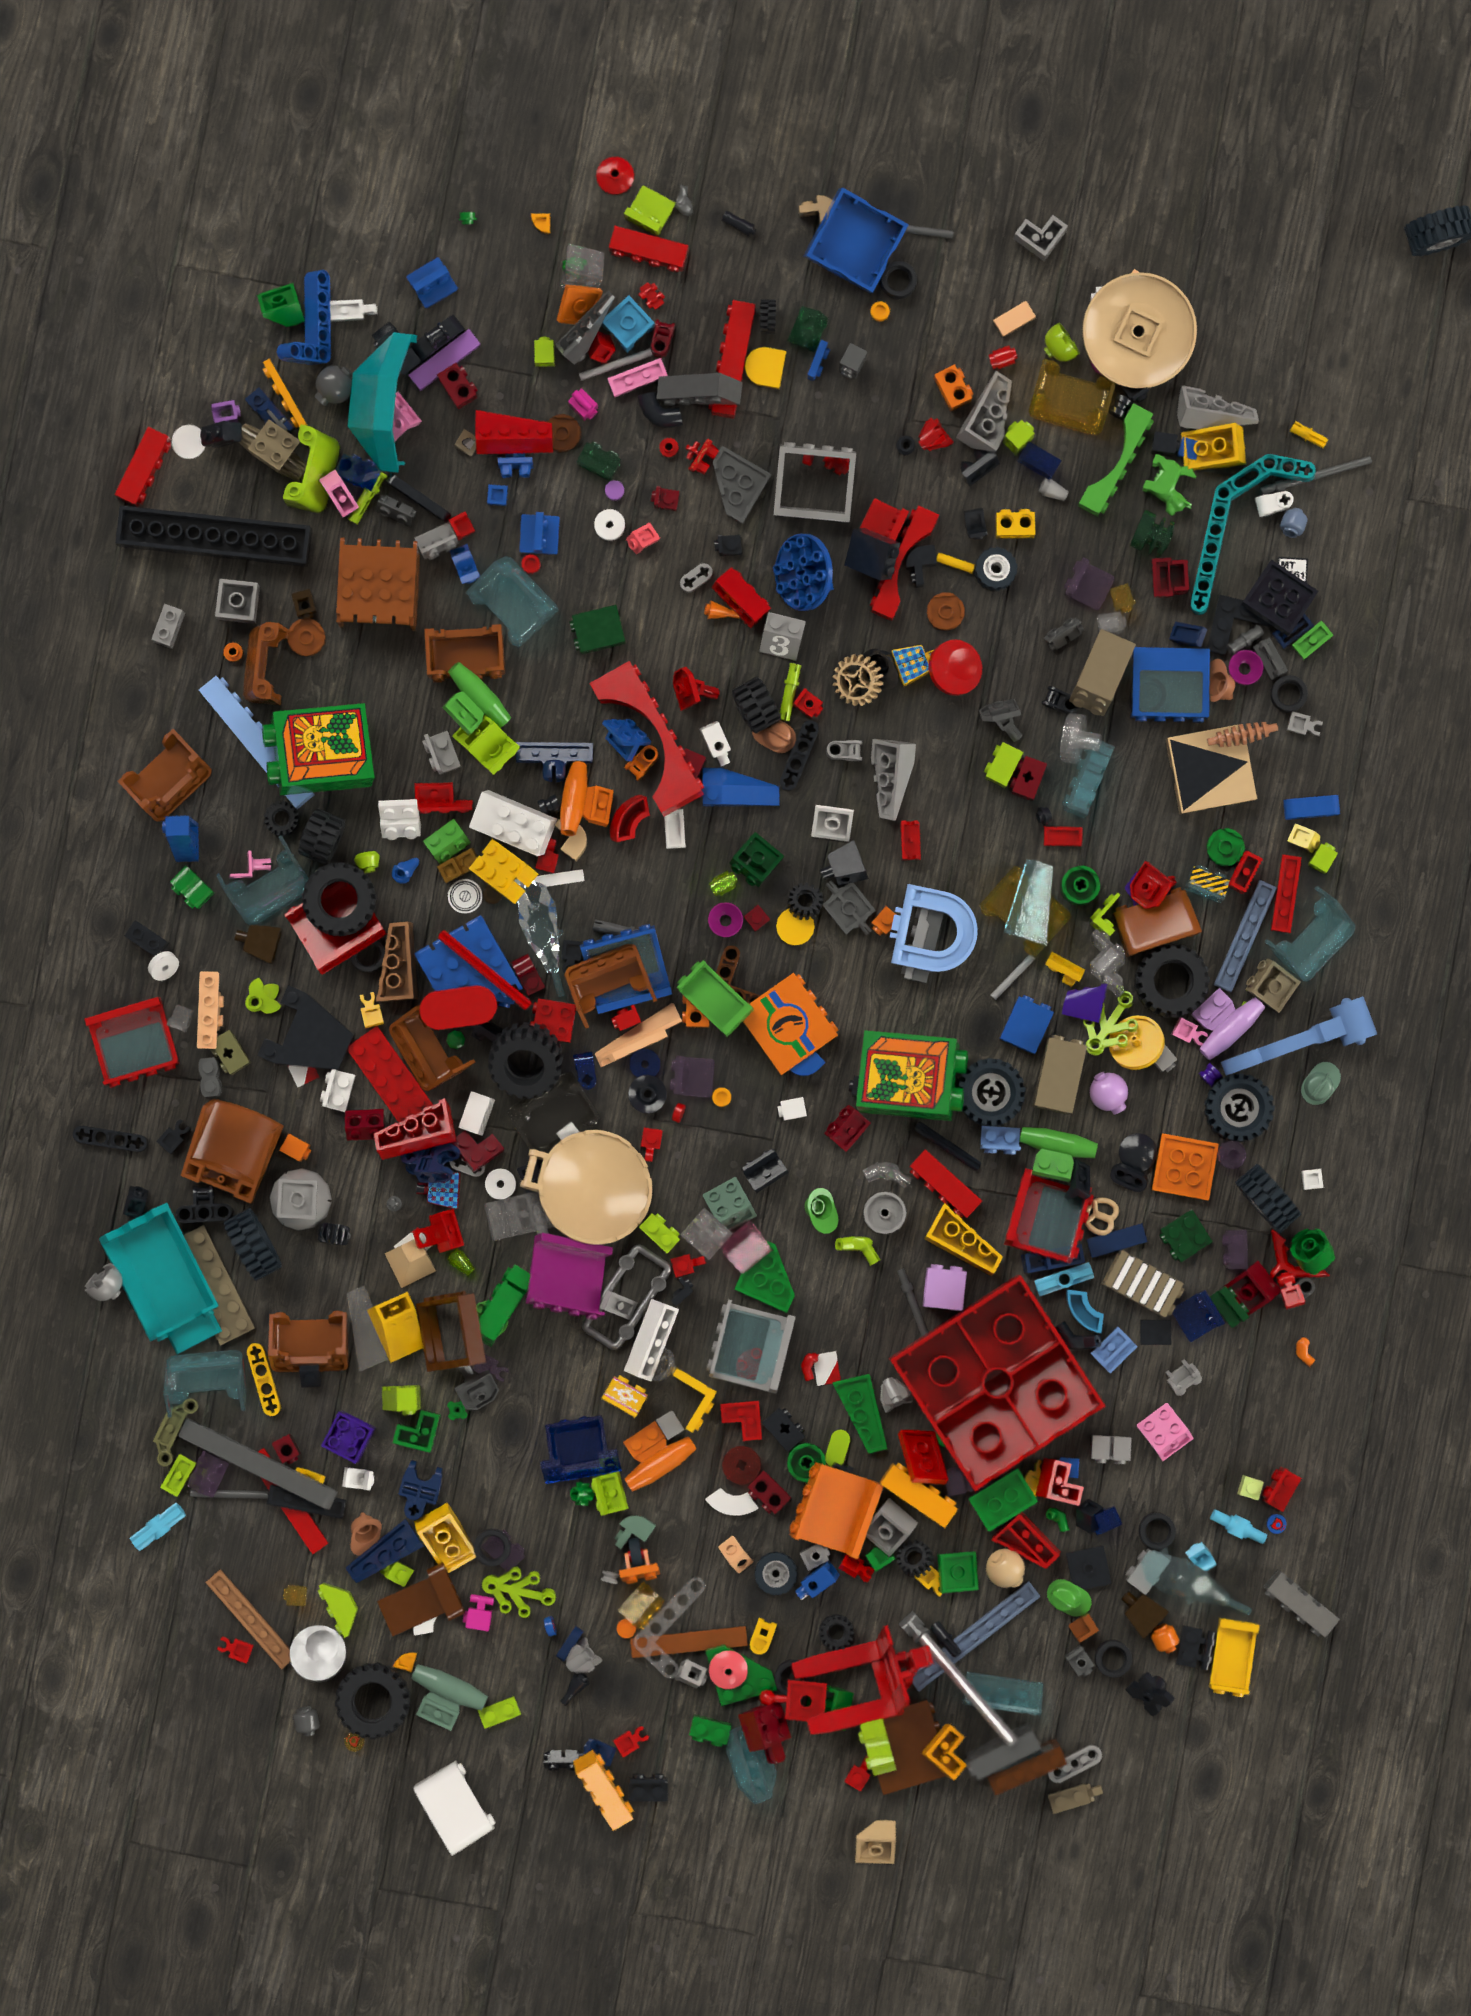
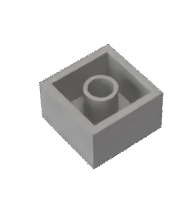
M219 579L215 617L218 620L256 624L260 585L255 582Z

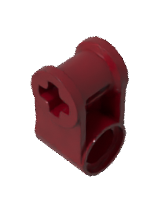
M656 319L651 343V351L654 357L663 358L667 355L675 323H663ZM658 344L664 345L665 349L663 351H657L655 349V346Z

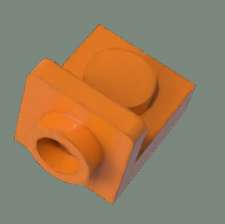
M885 906L871 922L873 925L872 930L880 936L882 934L886 936L891 930L895 913Z

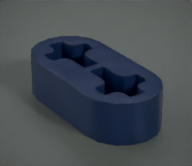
M575 1626L556 1657L564 1662L571 1648L574 1647L584 1631Z

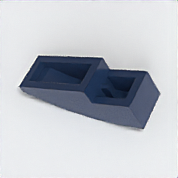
M1077 1244V1247L1080 1248L1077 1259L1073 1258L1071 1264L1035 1253L1022 1254L1024 1274L1085 1263L1082 1244ZM1071 1246L1049 1249V1251L1069 1255Z

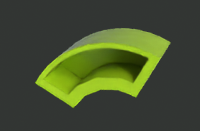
M883 1719L860 1724L862 1732H859L858 1735L861 1744L865 1743L869 1758H865L868 1770L872 1769L874 1776L897 1770Z

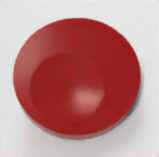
M949 640L938 645L930 656L929 674L932 682L940 691L948 695L959 696L972 691L978 685L982 676V662L977 651L969 643L962 640Z

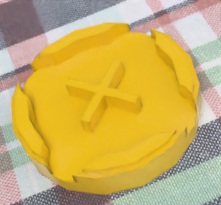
M790 908L781 913L777 920V934L782 941L789 945H802L809 941L813 935L814 920L809 917V920H805V917L800 920L798 915L795 918L793 916L794 912L790 913Z

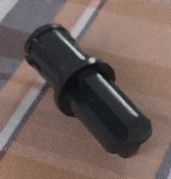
M937 1621L930 1627V1630L940 1641L939 1644H943L952 1657H956L961 1653L960 1648L951 1638L952 1634L945 1630L940 1621Z

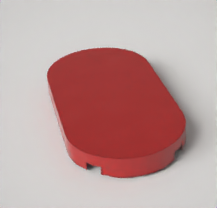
M481 985L433 991L422 1000L420 1016L427 1026L437 1030L483 1024L495 1015L497 1000L490 989Z

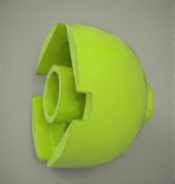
M1060 323L1055 324L1048 330L1045 335L1047 347L1044 350L1050 358L1054 357L1058 361L1065 362L1080 354L1074 341L1072 342L1068 332Z

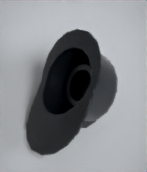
M878 649L866 651L863 655L864 659L869 656L870 663L876 661L874 667L881 668L880 671H877L878 675L883 674V677L879 678V681L883 682V685L880 687L885 690L893 689L898 683V672L895 668V660L892 654Z

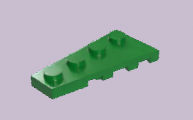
M870 1374L832 1382L868 1453L886 1450L887 1445Z

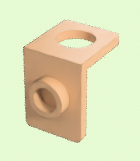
M734 1536L728 1538L718 1547L737 1573H741L753 1563V1560L743 1550ZM746 1559L745 1564L737 1566L741 1560Z

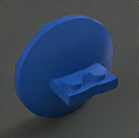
M796 534L787 539L780 548L773 567L777 585L776 590L784 602L791 608L799 611L813 610L822 604L829 591L834 590L832 562L829 552L823 542L811 534Z

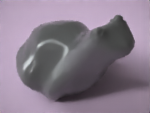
M680 185L675 208L683 216H690L693 214V204L687 196L688 186Z

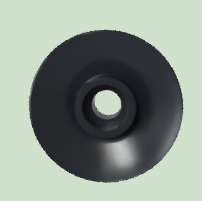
M643 1075L632 1082L629 1087L628 1097L631 1105L637 1111L653 1113L664 1105L667 1091L664 1083L659 1078L652 1075ZM649 1090L651 1097L646 1098L644 1092Z

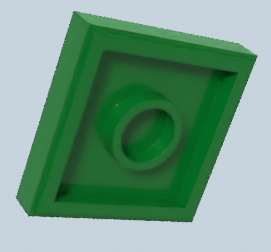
M976 1551L937 1554L940 1593L979 1590Z

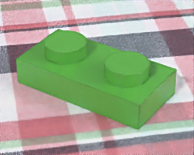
M1321 620L1291 646L1304 660L1329 640L1333 634Z

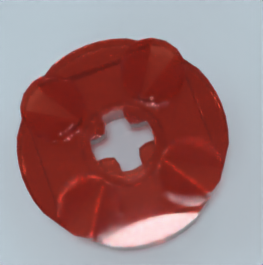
M735 1446L725 1454L722 1468L725 1476L730 1481L744 1485L752 1482L757 1477L761 1468V1462L758 1454L752 1448ZM741 1459L743 1462H747L745 1470L742 1471L736 1467L738 1460Z

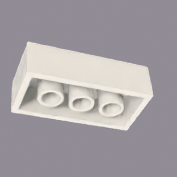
M487 790L481 793L469 828L536 856H541L545 854L557 819Z

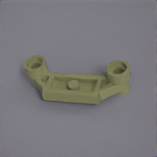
M189 1398L183 1404L176 1407L169 1406L153 1439L159 1453L157 1461L161 1466L172 1464L173 1455L171 1448L187 1415L193 1414L198 1410L199 1404L197 1400ZM190 1402L194 1404V1409L189 1408ZM164 1455L169 1456L168 1462L164 1460Z

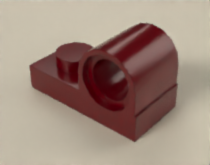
M528 953L511 962L528 996L545 988Z

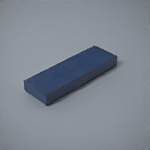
M1142 1223L1110 1232L1107 1235L1086 1239L1091 1258L1147 1242Z

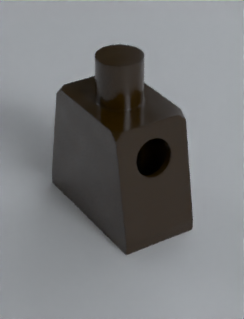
M250 925L248 932L237 930L234 940L244 943L243 951L273 964L283 929Z
M1128 1591L1121 1598L1128 1606L1123 1613L1143 1639L1169 1613L1164 1607L1143 1593L1136 1598Z

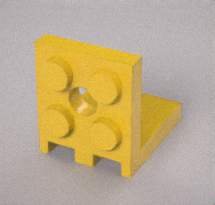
M676 1368L673 1376L705 1395L686 1426V1429L690 1432H693L694 1429L698 1431L704 1421L701 1417L704 1412L706 1414L710 1412L714 1405L711 1401L717 1391Z

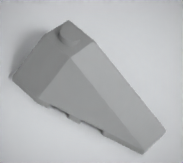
M1181 385L1177 417L1179 425L1184 428L1203 429L1231 423L1248 425L1258 424L1259 422L1257 411L1254 408L1237 402L1230 404L1222 400L1221 396L1216 395L1214 398L1206 395L1202 389Z

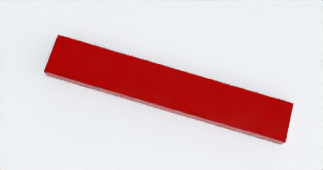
M262 1448L258 1451L259 1453L271 1458L265 1448ZM260 1477L266 1485V1487L268 1488V1490L270 1488V1485L278 1486ZM281 1507L312 1555L329 1544L308 1512Z

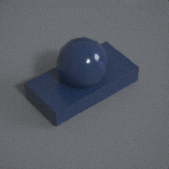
M1175 622L1169 640L1187 644L1191 647H1201L1207 629L1202 626Z

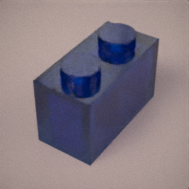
M1031 442L1027 443L1018 459L1019 463L1047 479H1052L1062 461Z

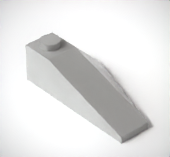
M997 371L993 374L956 437L957 439L974 449L992 452L998 449L1005 434L1004 425L1005 420H1007L1006 411L1010 399L1011 380Z
M873 739L871 762L875 764L876 775L874 776V782H877L878 785L876 797L879 818L896 820L914 765L916 744L882 739Z

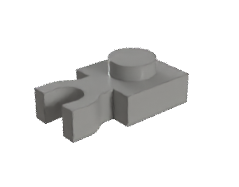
M1292 711L1286 731L1306 735V732L1309 731L1312 735L1319 737L1320 732H1316L1314 726H1322L1323 722H1311V716Z

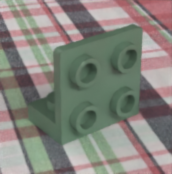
M736 1177L703 1194L723 1234L757 1216Z

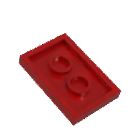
M901 1429L898 1436L911 1483L946 1484L949 1479L935 1431Z

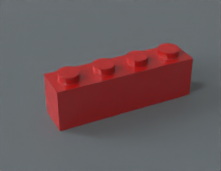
M619 226L614 227L609 245V252H612V255L622 258L624 255L630 257V260L635 262H641V260L649 262L648 264L653 267L665 266L667 270L672 272L683 271L689 250L686 244Z
M149 426L147 427L114 494L117 498L135 507L143 504L147 495L145 492L148 487L152 486L155 480L153 475L156 469L159 470L161 468L164 453H168L172 443L169 436Z
M926 1149L909 1166L912 1169L910 1173L917 1179L921 1177L926 1182L924 1185L931 1192L937 1191L940 1194L938 1198L946 1205L950 1203L954 1207L953 1212L960 1218L963 1216L967 1218L982 1202L978 1196Z

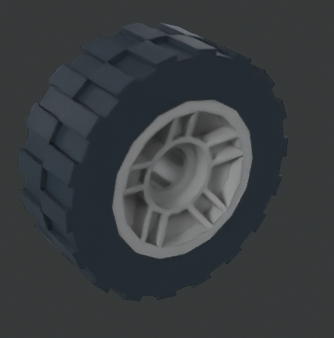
M767 1553L757 1562L755 1580L759 1588L765 1593L782 1595L792 1589L796 1583L797 1568L794 1561L785 1553ZM774 1570H778L780 1572V1575L774 1577L772 1575V1572Z

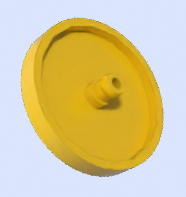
M1137 1015L1125 1018L1119 1022L1123 1023L1129 1019H1135L1138 1023V1029L1135 1032L1125 1030L1112 1033L1109 1039L1116 1038L1119 1034L1127 1036L1128 1044L1125 1047L1115 1045L1109 1047V1050L1114 1060L1120 1066L1131 1070L1143 1069L1155 1063L1161 1056L1165 1045L1164 1034L1160 1026L1149 1017ZM1134 1023L1129 1024V1027L1135 1026ZM1123 1038L1119 1039L1121 1043L1125 1041Z

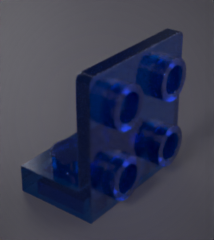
M1202 1290L1178 1304L1172 1312L1189 1342L1225 1324L1206 1290Z

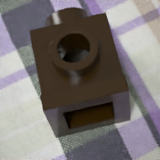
M306 589L291 593L298 618L302 617L303 620L313 618V614L317 613L312 591ZM304 603L309 604V607L307 609L302 608V605Z

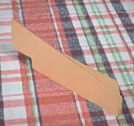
M670 1003L597 1051L595 1056L600 1067L667 1038L665 1030L682 1023L674 1003Z

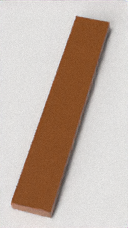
M746 1626L630 1638L632 1658L703 1651L723 1644L730 1648L748 1646Z

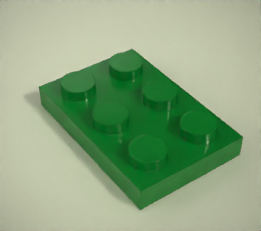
M1018 1468L968 1498L988 1532L1038 1502Z

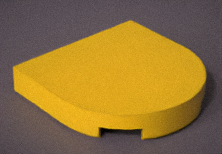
M767 347L753 350L745 362V372L748 378L756 385L779 389L786 351Z

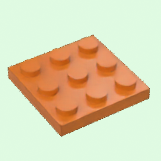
M1162 1133L1152 1190L1209 1201L1219 1144Z

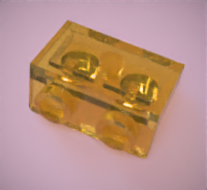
M643 1581L618 1611L632 1625L640 1629L649 1622V1618L654 1612L661 1609L662 1603L665 1600Z

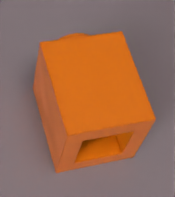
M288 1134L280 1151L302 1162L303 1159L306 1160L310 1155L311 1150L309 1147L311 1145L292 1134Z

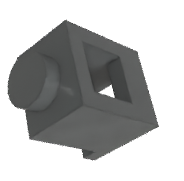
M1081 1645L1065 1655V1658L1078 1676L1083 1675L1085 1677L1093 1671L1094 1663ZM1080 1659L1085 1661L1083 1666H1078Z

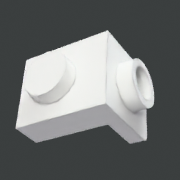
M345 1467L343 1487L371 1490V1486L374 1484L373 1471Z

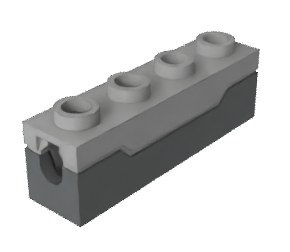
M917 907L915 918H918L917 926L913 925L910 936L914 938L912 945L908 944V946L935 951L944 913ZM903 966L901 974H904L903 979L926 984L929 971Z

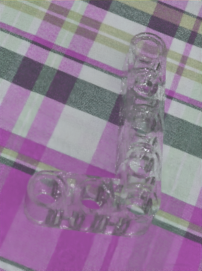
M690 1578L633 1638L634 1648L666 1678L676 1677L679 1673V1667L655 1642L704 1591L705 1583L701 1578ZM695 1580L699 1581L701 1585L700 1589L696 1592L691 1589V1583ZM682 1594L687 1597V1603L683 1606L677 1602L678 1596ZM670 1608L673 1610L674 1616L667 1620L664 1617V1611ZM653 1623L660 1625V1631L656 1634H653L650 1630V1626ZM640 1637H645L647 1640V1644L643 1648L637 1645V1640ZM655 1650H658L661 1654L658 1661L651 1659V1653ZM668 1664H672L675 1668L674 1673L671 1675H667L664 1670Z

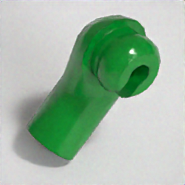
M1049 1508L1046 1511V1518L1057 1522L1060 1532L1069 1530L1064 1512L1057 1508Z

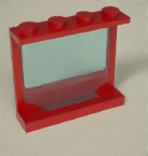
M160 997L84 1019L86 1026L89 1027L103 1074V1085H109V1088L121 1085L120 1081L127 1080L128 1082L139 1080L138 1076L146 1074V1077L158 1074L157 1070L160 1069L165 1071L176 1069L175 1065L180 1064Z
M1025 1168L1004 1245L1071 1264L1073 1258L1077 1259L1080 1249L1077 1247V1243L1082 1241L1084 1230L1081 1229L1082 1224H1086L1089 1212H1086L1087 1205L1091 1206L1094 1195L1091 1194L1086 1200L1079 1196L1066 1199L1065 1195L1070 1186L1033 1176V1170Z

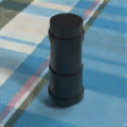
M726 211L721 221L736 228L748 237L751 234L755 235L757 231L754 229L755 224L734 215L732 212Z

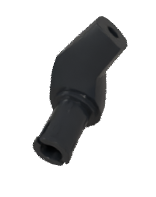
M1066 1321L1055 1327L1070 1350H1084L1101 1346L1100 1335H1074Z

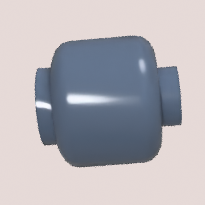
M1299 508L1287 510L1284 512L1280 528L1284 535L1295 538L1304 533L1308 518Z

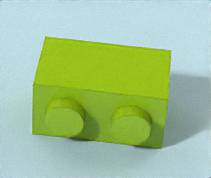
M1004 742L1001 746L997 745L992 754L995 756L993 763L988 762L984 770L987 773L985 779L1006 788L1023 752Z

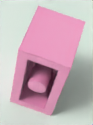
M336 470L319 479L342 517L359 508Z

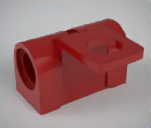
M454 1209L428 1216L431 1226L413 1231L418 1249L437 1244L439 1253L465 1246ZM420 1233H423L425 1235V1243H422L420 1241Z

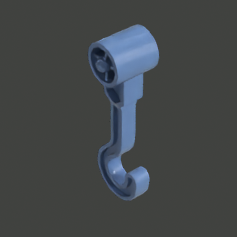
M1364 997L1354 1000L1349 998L1342 999L1341 1005L1330 1008L1333 1019L1314 1025L1305 1032L1222 1061L1221 1064L1225 1075L1235 1073L1308 1045L1321 1044L1340 1037L1343 1047L1352 1043L1363 1045L1366 1038L1377 1035Z

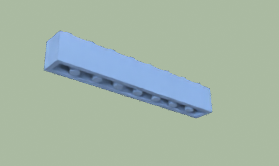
M217 676L213 677L199 691L267 773L266 763L275 761L274 747L264 748L262 724L259 721L257 723L254 722L251 718L254 714L248 707L243 708L240 705L242 700L235 692L231 694L227 689L230 685L223 677L221 679ZM312 792L285 796L298 809L315 794Z

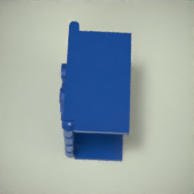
M482 916L466 923L469 929L467 932L461 926L449 933L510 985L516 984L519 990L523 989ZM440 939L432 943L435 950L432 951L431 947L427 945L414 953L435 991L481 985L490 989L495 996L501 993L504 999L508 997Z

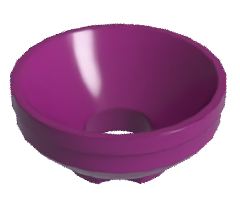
M1242 650L1231 657L1228 671L1238 684L1250 685L1261 677L1263 662L1255 652ZM1241 664L1249 665L1250 672L1248 674L1240 673L1239 666Z
M724 902L712 908L709 913L708 924L716 935L731 937L741 929L743 916L736 905ZM723 915H728L732 921L729 926L721 925L720 918Z

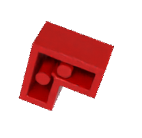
M1044 1458L1035 1496L1080 1506L1084 1487L1067 1483L1071 1469L1070 1463Z

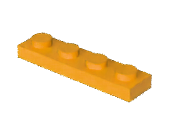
M270 358L263 362L265 365L263 371L268 379H273L275 384L272 387L276 394L282 395L284 400L281 403L286 412L291 411L293 417L290 419L295 428L300 427L301 424L307 425Z

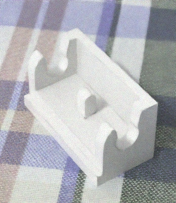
M471 1091L458 1128L483 1136L495 1100Z

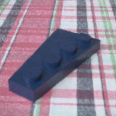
M404 1519L349 1564L346 1570L351 1578L358 1583L420 1549L424 1544L410 1523Z

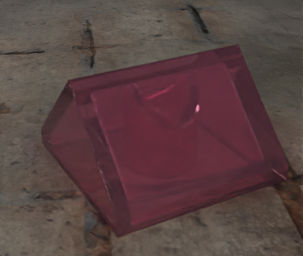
M751 1220L720 1244L724 1256L742 1274L772 1251Z

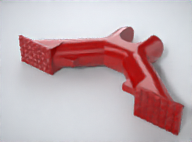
M1270 1230L1277 1262L1270 1272L1272 1279L1280 1270L1293 1273L1294 1278L1330 1276L1324 1270L1312 1275L1309 1272L1303 1271L1299 1266L1294 1267L1288 1262L1287 1251L1289 1248L1285 1246L1286 1239L1276 1233V1231Z

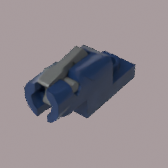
M260 387L245 398V401L265 424L268 420H271L290 434L295 430L293 425Z

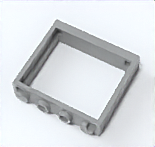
M784 442V445H780L774 515L850 522L856 452L853 451V448L841 447V450H833L834 446L822 445V448H814V444H803V447L795 446L796 443ZM785 453L850 459L845 512L780 506Z

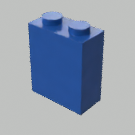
M1023 995V997L1019 996L999 1039L1034 1055L1054 1012L1051 1011L1052 1007L1044 1003L1037 1005L1033 1003L1034 999Z

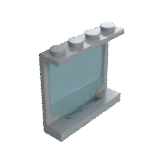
M728 1299L727 1305L723 1304L720 1314L724 1316L723 1322H718L716 1334H719L718 1342H713L711 1352L715 1353L713 1360L709 1359L707 1371H710L709 1377L776 1394L796 1316L788 1315V1317H783L732 1304V1300Z

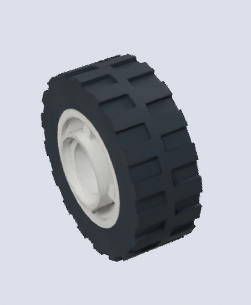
M992 547L983 551L974 567V575L977 578V582L983 588H987L990 591L1006 589L1013 582L1017 574L1016 559L1012 556L1011 552L1000 547ZM991 566H999L1000 573L992 572Z

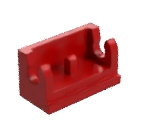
M917 820L901 821L902 861L921 860L920 823Z

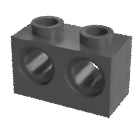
M850 343L839 364L841 375L848 379H851V377L856 379L866 360L867 351Z

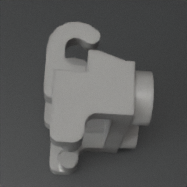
M1185 1359L1181 1361L1183 1365L1172 1373L1169 1370L1165 1372L1169 1378L1167 1382L1177 1396L1183 1395L1188 1387L1198 1385L1202 1381L1198 1369L1193 1363L1189 1365Z

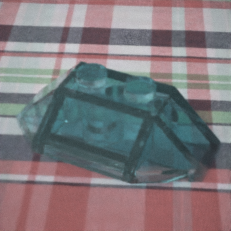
M742 1726L730 1730L726 1752L738 1788L754 1805L772 1798L777 1775L774 1764L767 1762L764 1750L749 1752Z

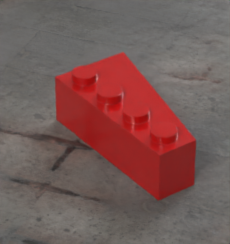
M476 410L477 454L553 453L552 423Z
M443 1098L434 1106H428L423 1109L424 1111L414 1116L412 1114L406 1117V1120L398 1124L394 1123L374 1133L376 1150L381 1159L384 1160L455 1142L456 1136L451 1109L446 1099Z

